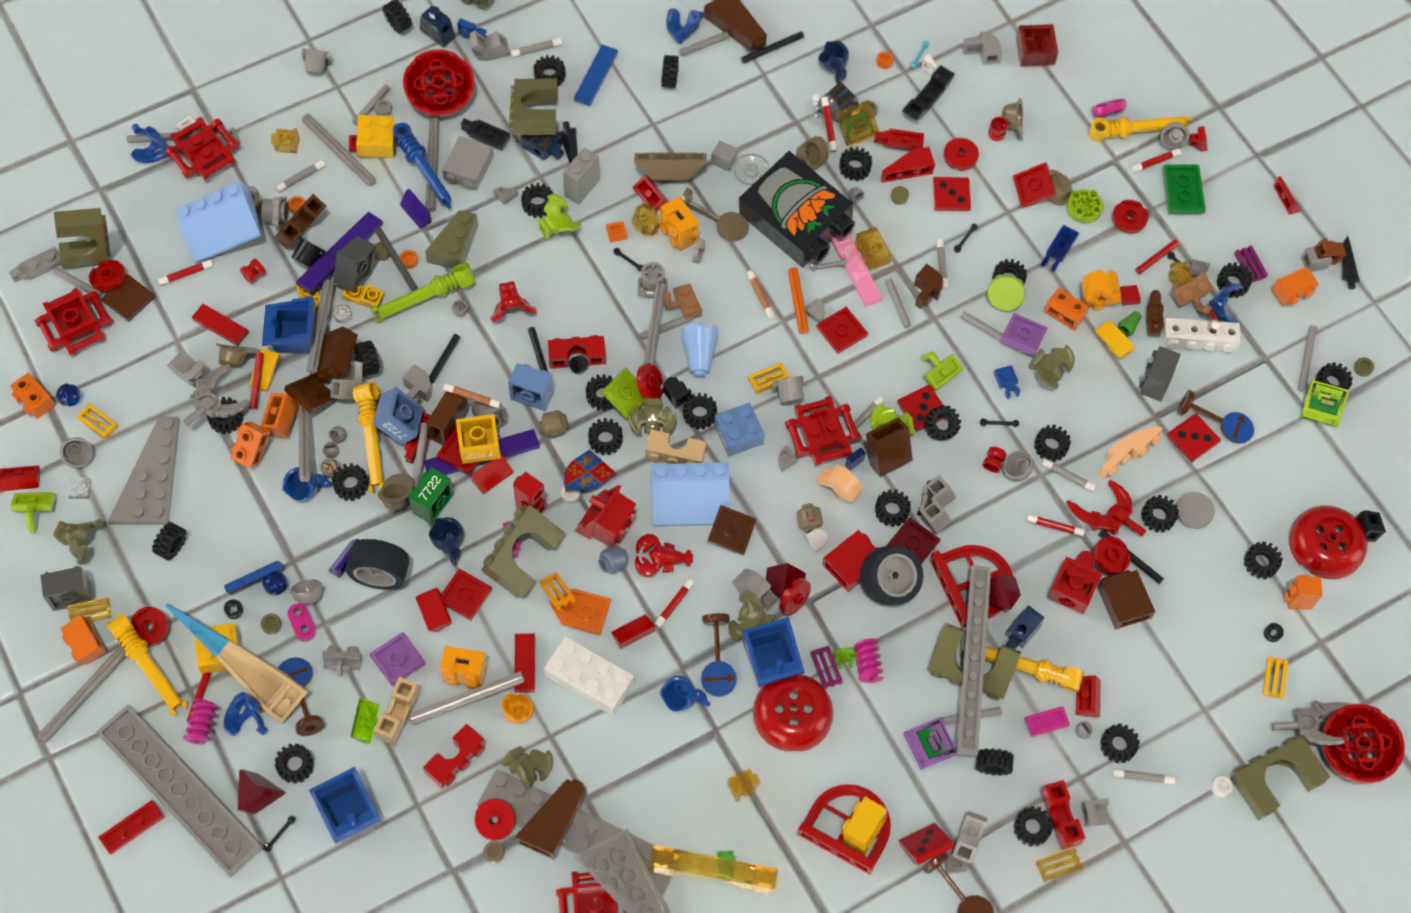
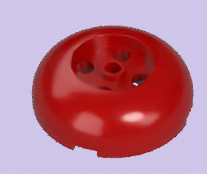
M443 49L425 51L417 55L404 72L403 88L408 101L416 110L428 116L447 117L456 114L468 104L474 92V75L470 65L452 51ZM444 76H447L451 79L449 81H446ZM432 78L431 83L426 82L427 79ZM430 93L434 94L432 97L428 96Z
M1321 505L1309 508L1296 518L1289 531V547L1296 562L1309 570L1310 574L1323 579H1341L1353 574L1361 566L1367 554V536L1361 523L1351 513L1339 507ZM1339 544H1342L1343 550L1338 547Z
M798 674L765 684L761 687L753 705V721L759 735L772 747L785 752H802L817 746L829 733L833 722V705L828 692L818 681L807 675ZM795 693L798 695V697L796 699L790 698L789 694ZM779 705L784 708L781 713L775 710ZM804 707L811 708L812 712H805ZM790 721H798V725H790Z
M1350 704L1335 711L1325 723L1322 733L1333 737H1341L1345 741L1344 744L1322 745L1327 762L1343 778L1360 784H1374L1392 776L1401 765L1405 754L1403 735L1396 722L1383 714L1382 710L1366 704ZM1346 734H1349L1352 737L1351 741H1348V736ZM1349 753L1354 754L1355 760L1350 758ZM1368 753H1373L1375 758H1368Z

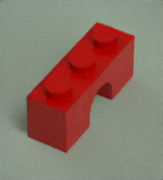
M592 335L582 338H554L548 340L550 369L568 368V360L573 354L584 355L588 361V366L606 364L604 336Z
M525 471L522 476L519 475L513 482L516 510L520 506L530 504L542 514L546 510V500L541 498L545 493L544 484Z
M467 723L452 737L454 745L459 749L456 757L445 759L437 752L423 766L424 773L441 789L451 785L456 778L455 776L460 771H465L470 765V761L475 756H480L485 750L484 739Z
M1061 780L1044 785L1040 793L1048 815L1052 818L1051 822H1053V828L1061 850L1081 845L1086 838L1079 819H1074L1071 813V797L1065 781Z

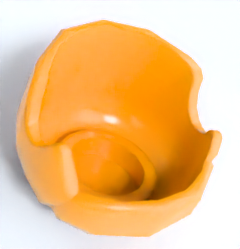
M509 693L502 700V711L504 717L509 722L523 723L531 718L534 709L531 699L522 693L519 695Z

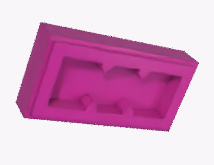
M1063 706L1024 718L1031 737L1070 726Z

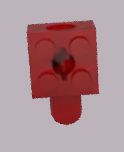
M1087 550L1082 551L1077 556L1076 561L1066 556L1047 598L1084 614L1102 576V572L1093 569L1096 563L1094 554Z

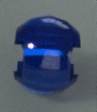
M66 383L58 388L56 398L61 405L74 406L80 401L81 391L76 385Z
M271 572L263 578L262 585L267 594L279 595L287 589L288 581L282 572Z

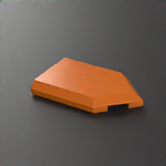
M574 588L570 592L573 594L575 602H568L566 607L562 605V609L557 610L552 601H549L563 626L600 635L611 604V598Z

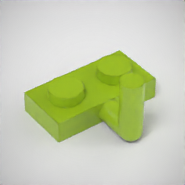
M935 352L921 355L922 361L931 360L935 366L923 375L934 391L963 370L954 354H950L942 361L939 360Z
M55 493L14 494L11 509L12 511L25 512L29 533L37 531L33 517L34 511L52 510L56 499Z

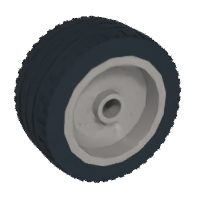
M361 539L352 545L347 561L346 573L353 581L370 588L381 590L397 589L403 585L406 578L409 555L405 550L393 543L376 539Z
M883 546L873 550L865 557L860 569V582L864 592L875 602L884 605H900L909 602L918 594L923 584L924 573L919 558L909 549L901 546Z

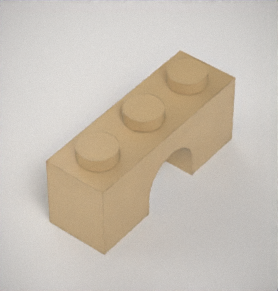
M651 429L645 449V458L654 462H667L668 464L703 463L707 442L688 438L685 447L674 449L669 445L670 433Z
M402 677L398 678L391 693L389 708L385 714L381 713L373 730L376 739L395 746L407 721L408 714L411 712L419 696L420 689L417 683Z

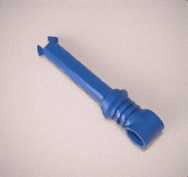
M407 123L396 124L393 128L395 141L405 153V159L407 162L416 164L441 204L446 205L448 209L452 208L449 204L451 203V196L425 158V147L419 144Z

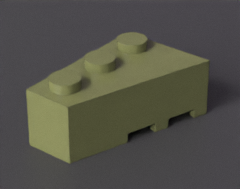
M459 210L425 251L427 263L451 269L458 264L465 263L478 228L477 214Z

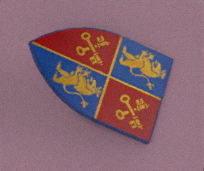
M589 449L571 461L567 466L563 478L564 488L581 491L594 489L616 476L617 473Z

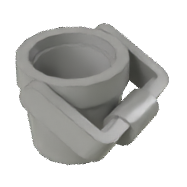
M302 48L301 54L302 60L305 62V70L323 73L324 65L331 64V52Z

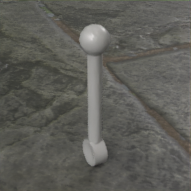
M843 258L840 261L819 265L812 263L809 268L811 271H816L818 268L840 264L846 265L847 260Z

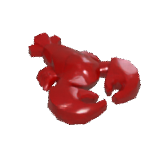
M654 534L641 536L635 547L636 553H639L640 548L645 546L642 549V553H645L654 546L649 552V556L654 562L653 565L643 556V564L640 563L639 556L635 558V568L638 574L643 577H652L661 566L663 567L662 572L668 573L673 572V564L685 563L688 567L693 562L691 550H687L684 554L674 550V544L665 542L664 546H662L658 537Z

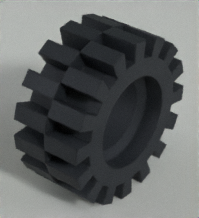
M392 0L382 7L387 22L390 23V26L397 33L400 34L412 26L410 15L399 0Z
M546 55V58L542 56L540 60H536V64L534 63V79H557L558 86L561 85V82L565 81V65L562 60L560 61L559 57L555 59V55H552L551 58H549V55ZM546 69H554L556 73L552 75H546L543 73V71Z
M664 56L661 87L676 88L679 56Z
M856 146L855 149L850 147L849 150L845 149L844 153L842 152L839 170H841L840 173L842 175L844 174V178L847 179L849 176L850 181L855 178V181H859V178L864 180L865 177L869 176L872 156L869 155L868 151L864 152V148L859 150V147ZM857 160L862 163V166L852 167L849 165V162Z
M536 183L537 186L530 184V188L527 186L525 191H522L521 202L523 211L527 212L528 216L533 214V218H536V215L542 218V214L546 217L547 214L544 212V207L549 201L547 196L553 194V191L550 190L549 186L546 188V184H542V186H540V183ZM542 197L545 201L541 204H533L531 199Z
M1005 259L1004 263L1000 261L999 265H996L992 280L997 275H1003L1008 272L1014 274L1016 278L1022 280L1025 284L1027 270L1024 269L1025 266L1023 264L1019 266L1020 262L1018 260L1014 263V259H1011L1010 262H1008V259Z
M1234 262L1233 265L1228 263L1227 266H1223L1216 281L1220 291L1223 287L1233 284L1228 280L1229 276H1235L1240 279V285L1243 286V289L1231 291L1229 293L1230 298L1235 295V298L1244 296L1252 284L1253 276H1251V271L1247 272L1248 267L1242 268L1243 264L1241 263L1239 266H1237V262Z
M369 340L355 344V358L358 362H363V377L379 373L378 354L372 341Z
M1333 362L1332 364L1327 363L1326 366L1324 365L1321 368L1315 381L1349 390L1352 385L1353 376L1350 377L1351 371L1346 372L1348 369L1346 366L1342 368L1343 364L1339 363L1336 366V362ZM1334 376L1338 378L1340 385L1331 384L1327 377Z
M598 374L596 379L592 377L591 382H587L586 399L593 409L596 406L598 411H600V408H603V411H607L606 407H609V409L613 408L612 403L606 397H598L595 392L599 388H605L612 381V376L609 375L606 378V374H602L603 377H600Z
M694 393L691 395V398L687 397L686 401H684L683 419H685L686 424L690 423L689 427L693 428V426H696L695 429L699 430V427L702 426V430H704L706 425L709 428L711 423L714 424L717 406L711 396L707 398L708 394L704 393V396H701V393H698V396H695ZM697 406L705 407L707 414L696 416L693 413V409Z
M221 397V404L237 403L235 399L232 401L230 397L227 400L225 397ZM241 411L224 421L219 420L218 417L211 418L207 416V420L215 432L219 433L220 431L221 434H225V431L230 434L231 429L236 431V426L240 427L241 422H243V413Z
M945 405L931 409L925 416L927 419L924 420V423H926L924 428L925 430L928 429L927 434L932 435L931 438L933 439L937 438L938 441L954 437L958 433L957 430L961 428L959 426L961 419L958 420L960 415L955 413L957 410L950 409L951 406ZM939 416H944L948 419L949 426L946 430H941L937 427L936 420Z
M603 418V422L598 419L597 424L595 422L592 423V427L589 428L588 441L591 449H595L597 454L600 451L601 455H604V452H607V455H611V451L616 453L617 449L621 448L623 442L621 426H619L618 422L613 423V419H610L609 422L607 418ZM601 432H610L613 438L609 442H602L599 440L598 435Z
M1047 425L1046 428L1043 427L1038 432L1034 448L1037 449V455L1041 453L1040 458L1043 459L1045 456L1047 457L1046 459L1050 460L1052 458V462H1056V459L1059 461L1062 457L1066 456L1071 440H1069L1070 435H1066V430L1061 431V426L1056 429V425H1052V428H1050V425ZM1048 438L1056 439L1059 442V447L1055 449L1050 448L1046 445L1045 440Z
M350 463L349 467L343 464V469L339 466L337 468L338 472L334 471V477H332V484L336 495L338 494V497L341 499L343 497L345 501H348V498L354 501V497L360 499V494L364 496L366 494L365 490H368L369 483L366 472L363 468L360 469V466L357 464L354 467L353 463ZM355 477L358 482L354 487L347 488L343 485L344 479Z
M889 489L887 493L884 491L882 495L878 496L875 505V516L879 518L880 523L884 521L885 526H888L889 523L891 527H894L895 524L900 526L901 522L903 524L906 522L910 513L911 502L908 501L907 495L903 496L904 492L901 491L899 494L897 489L894 492ZM890 502L899 505L900 511L896 514L889 513L885 508L886 504Z
M1158 495L1157 498L1152 496L1151 499L1147 500L1141 512V515H1143L1141 519L1145 521V526L1150 525L1149 530L1152 531L1155 528V532L1158 533L1161 530V533H1163L1166 529L1169 531L1174 526L1179 516V509H1177V504L1173 505V499L1168 501V496L1162 499V495ZM1156 508L1163 509L1167 513V518H1156L1153 510Z
M168 522L164 525V528L159 530L160 533H157V538L154 539V544L152 545V552L168 561L173 559L178 551L180 552L187 535L184 528L173 522Z
M1263 541L1262 544L1257 542L1247 551L1244 557V567L1248 566L1247 572L1252 571L1251 576L1256 574L1257 579L1263 576V580L1268 577H1273L1280 569L1281 562L1283 561V557H1280L1282 553L1281 551L1276 552L1278 548H1272V543L1266 545V541ZM1256 556H1266L1270 560V565H1260L1256 560Z
M1122 724L1112 725L1105 731L1100 741V744H1102L1100 747L1101 751H1105L1103 755L1105 757L1108 755V760L1110 761L1114 759V763L1130 761L1139 749L1140 739L1137 740L1138 734L1133 733V728L1129 730V725L1125 724L1124 727H1122ZM1115 737H1122L1126 740L1127 748L1125 750H1118L1113 746L1112 741Z
M295 743V746L288 744V748L282 747L283 751H278V757H275L274 760L278 775L287 783H290V781L293 784H297V781H300V783L304 782L303 778L306 777L308 779L310 777L309 773L313 772L312 767H314L313 758L309 750ZM291 757L301 758L302 765L298 770L291 771L287 768V761Z
M980 749L976 758V770L994 776L995 774L998 776L1012 774L1014 754L1007 750L1002 751V749Z
M1031 806L1029 809L1028 807L1024 808L1018 814L1013 828H1015L1014 833L1018 835L1017 839L1023 840L1022 844L1028 843L1030 847L1033 845L1037 847L1048 840L1053 831V822L1050 821L1052 819L1051 816L1046 815V810L1042 812L1041 807L1034 809V806ZM1030 819L1037 820L1041 825V831L1036 834L1030 833L1026 829V822Z

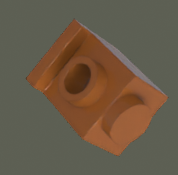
M1323 238L1313 247L1318 259L1331 257V264L1334 265L1346 256L1343 243L1327 241L1326 238Z

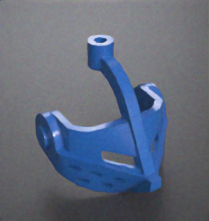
M676 8L669 9L666 19L667 29L674 36L678 44H682V41L696 30L700 18L704 17V13L691 10L683 27L680 23V12Z
M138 124L132 125L135 134L141 133L153 140L147 148L134 149L131 152V157L134 160L143 163H153L167 155L165 150L169 145L155 128L147 126L144 129L140 128ZM162 147L161 150L156 152L154 151L155 149Z
M1233 283L1223 287L1209 302L1217 315L1225 322L1238 323V320L1234 319L1235 317L1225 314L1224 305L1227 304V296L1231 291L1243 289V286Z
M245 692L237 694L225 713L224 730L228 734L235 736L240 731L243 722L250 716H253L258 726L256 731L264 735L268 729L264 727V722L257 712L260 708V703ZM244 704L246 707L242 714H239V711L242 705Z

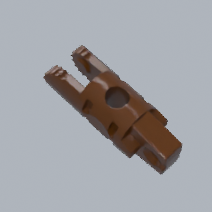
M1156 289L1150 293V303L1147 305L1149 336H1161L1164 322V305L1161 303V293Z

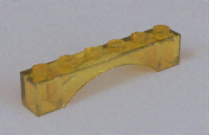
M654 845L651 850L648 867L649 872L712 879L736 885L752 892L771 895L776 888L778 869L657 845Z

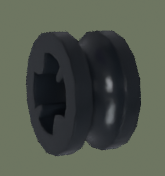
M578 355L570 359L569 367L574 373L584 372L588 368V361L584 356Z
M231 599L225 603L224 612L228 618L238 619L243 614V607L238 600ZM232 606L234 608L236 606L237 611L235 613L234 611L231 613L229 608Z
M1271 623L1265 628L1263 634L1269 642H1277L1282 638L1284 631L1281 625ZM1275 629L1277 633L1272 636L1270 633Z

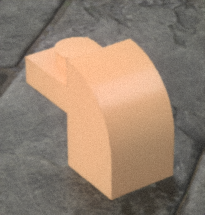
M838 464L834 468L827 466L816 479L819 485L832 488L839 499L853 502L863 490L858 479L849 470Z

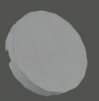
M1188 492L1182 495L1177 502V509H1179L1178 520L1184 526L1201 529L1211 523L1215 509L1212 501L1206 495L1200 492Z

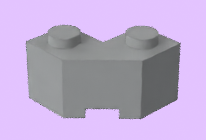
M940 474L924 486L923 502L919 510L936 534L951 523L943 507L956 498L951 487Z

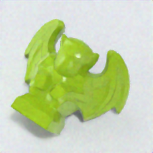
M556 194L547 196L549 201L544 207V212L547 216L545 219H538L539 230L546 240L550 239L552 234L569 230L575 231L581 227L580 221L573 222L566 212L561 213V209H568V204L564 198Z
M879 404L873 410L870 418L872 430L899 417L909 428V433L914 434L913 421L909 413L904 412L901 416L896 415L894 408L884 407L883 404Z

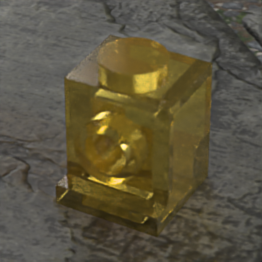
M276 129V133L271 135V144L274 145L275 152L297 154L300 141L298 129Z
M1187 261L1181 263L1174 262L1170 265L1171 270L1168 273L1169 281L1173 283L1172 288L1193 278Z
M751 769L728 778L727 781L735 802L740 801V796L742 795L746 797L753 794L757 786L761 785L757 774H753Z

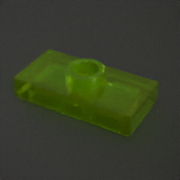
M364 698L359 699L350 738L365 744L371 743L379 704Z

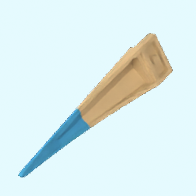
M166 604V608L223 664L248 693L260 703V706L281 724L308 693L307 689L288 674L174 606Z

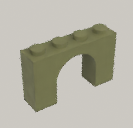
M514 79V86H511L509 128H513V135H556V109H531L527 106L557 103V79Z
M101 208L54 212L57 238L89 237L82 241L59 243L62 268L98 265L100 262L106 261L107 257H111L106 215L101 214Z
M530 504L520 506L515 511V518L506 525L504 535L495 542L493 546L495 549L484 559V566L481 571L517 598L526 596L535 579L520 569L513 559L512 548L516 539L521 535H526L534 539L546 550L557 547L565 534L562 529Z
M945 622L928 670L931 671L930 674L939 678L946 676L950 678V682L957 685L962 683L963 670L957 663L956 651L964 629ZM1002 644L994 666L983 677V691L988 693V697L999 700V697L1004 699L1021 651Z
M1303 736L1297 739L1291 737L1283 743L1284 746L1281 748L1275 746L1267 751L1268 755L1262 758L1259 755L1250 761L1251 764L1249 766L1241 765L1234 770L1235 774L1231 777V781L1258 821L1275 812L1281 806L1265 781V772L1269 766L1282 765L1288 767L1297 775L1308 792L1324 784L1330 778V775Z

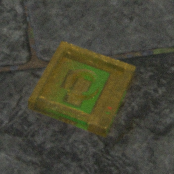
M869 100L835 112L846 146L875 136V132L879 131Z

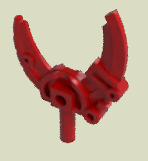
M1109 480L1108 486L1114 492L1117 504L1109 508L1107 515H1101L1100 512L1095 511L1087 512L1076 503H1072L1071 500L1066 501L1071 512L1081 521L1089 524L1093 531H1097L1099 528L1109 531L1112 535H1117L1119 528L1125 524L1142 537L1147 532V530L1129 518L1133 513L1131 497L1115 481Z

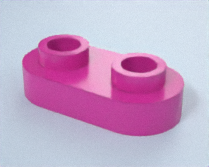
M1114 99L1092 106L1093 115L1105 117L1110 112H1122L1127 107L1126 99Z
M300 603L290 606L287 615L296 637L303 642L312 640L316 634V629L307 608ZM297 610L301 611L298 615L294 614ZM307 627L308 630L306 632H302V628Z

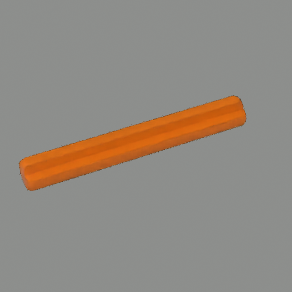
M796 267L789 268L788 276L798 330L800 334L808 333L809 326L799 272Z

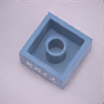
M516 364L508 381L510 400L546 411L554 394L553 375L545 370L534 369L528 364Z
M394 387L380 395L373 425L402 445L417 437L424 407L399 388Z
M750 402L715 414L714 426L728 457L764 444L765 434Z

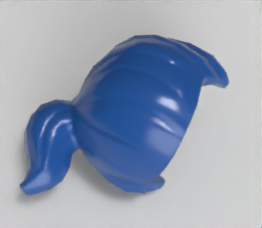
M295 467L286 473L283 479L282 491L293 500L304 501L316 492L318 486L329 487L333 485V482L328 481L324 475H314L312 472L309 482H301L299 480V467Z
M673 676L665 682L660 690L662 699L672 711H684L690 708L695 701L704 706H710L711 704L707 700L705 692L701 689H695L692 682L684 676Z

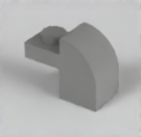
M475 30L469 34L470 45L476 51L477 58L480 60L499 59L510 52L507 38L497 31L487 37H483Z
M980 32L979 38L970 37L964 39L963 55L980 54L982 65L1000 64L1002 56L1001 45L993 34Z
M185 351L179 352L167 365L180 379L192 386L206 373L202 369L205 364L201 360L194 361Z
M350 361L345 380L332 379L330 398L354 399L353 387L368 383V381H362L363 362Z
M414 364L402 377L404 386L410 390L407 395L418 404H420L421 399L428 402L432 395L429 376L424 370Z
M744 569L732 581L740 594L743 592L757 594L756 598L764 605L762 610L765 613L778 601L771 591V585L767 580L753 570Z
M970 811L967 812L952 857L972 864L988 818Z

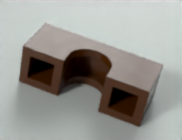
M312 194L274 236V239L288 250L327 205Z

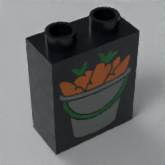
M790 151L739 197L740 214L802 268L811 260L816 263L821 261L830 250L828 243L836 235L843 239L852 231L855 225L853 220V203Z

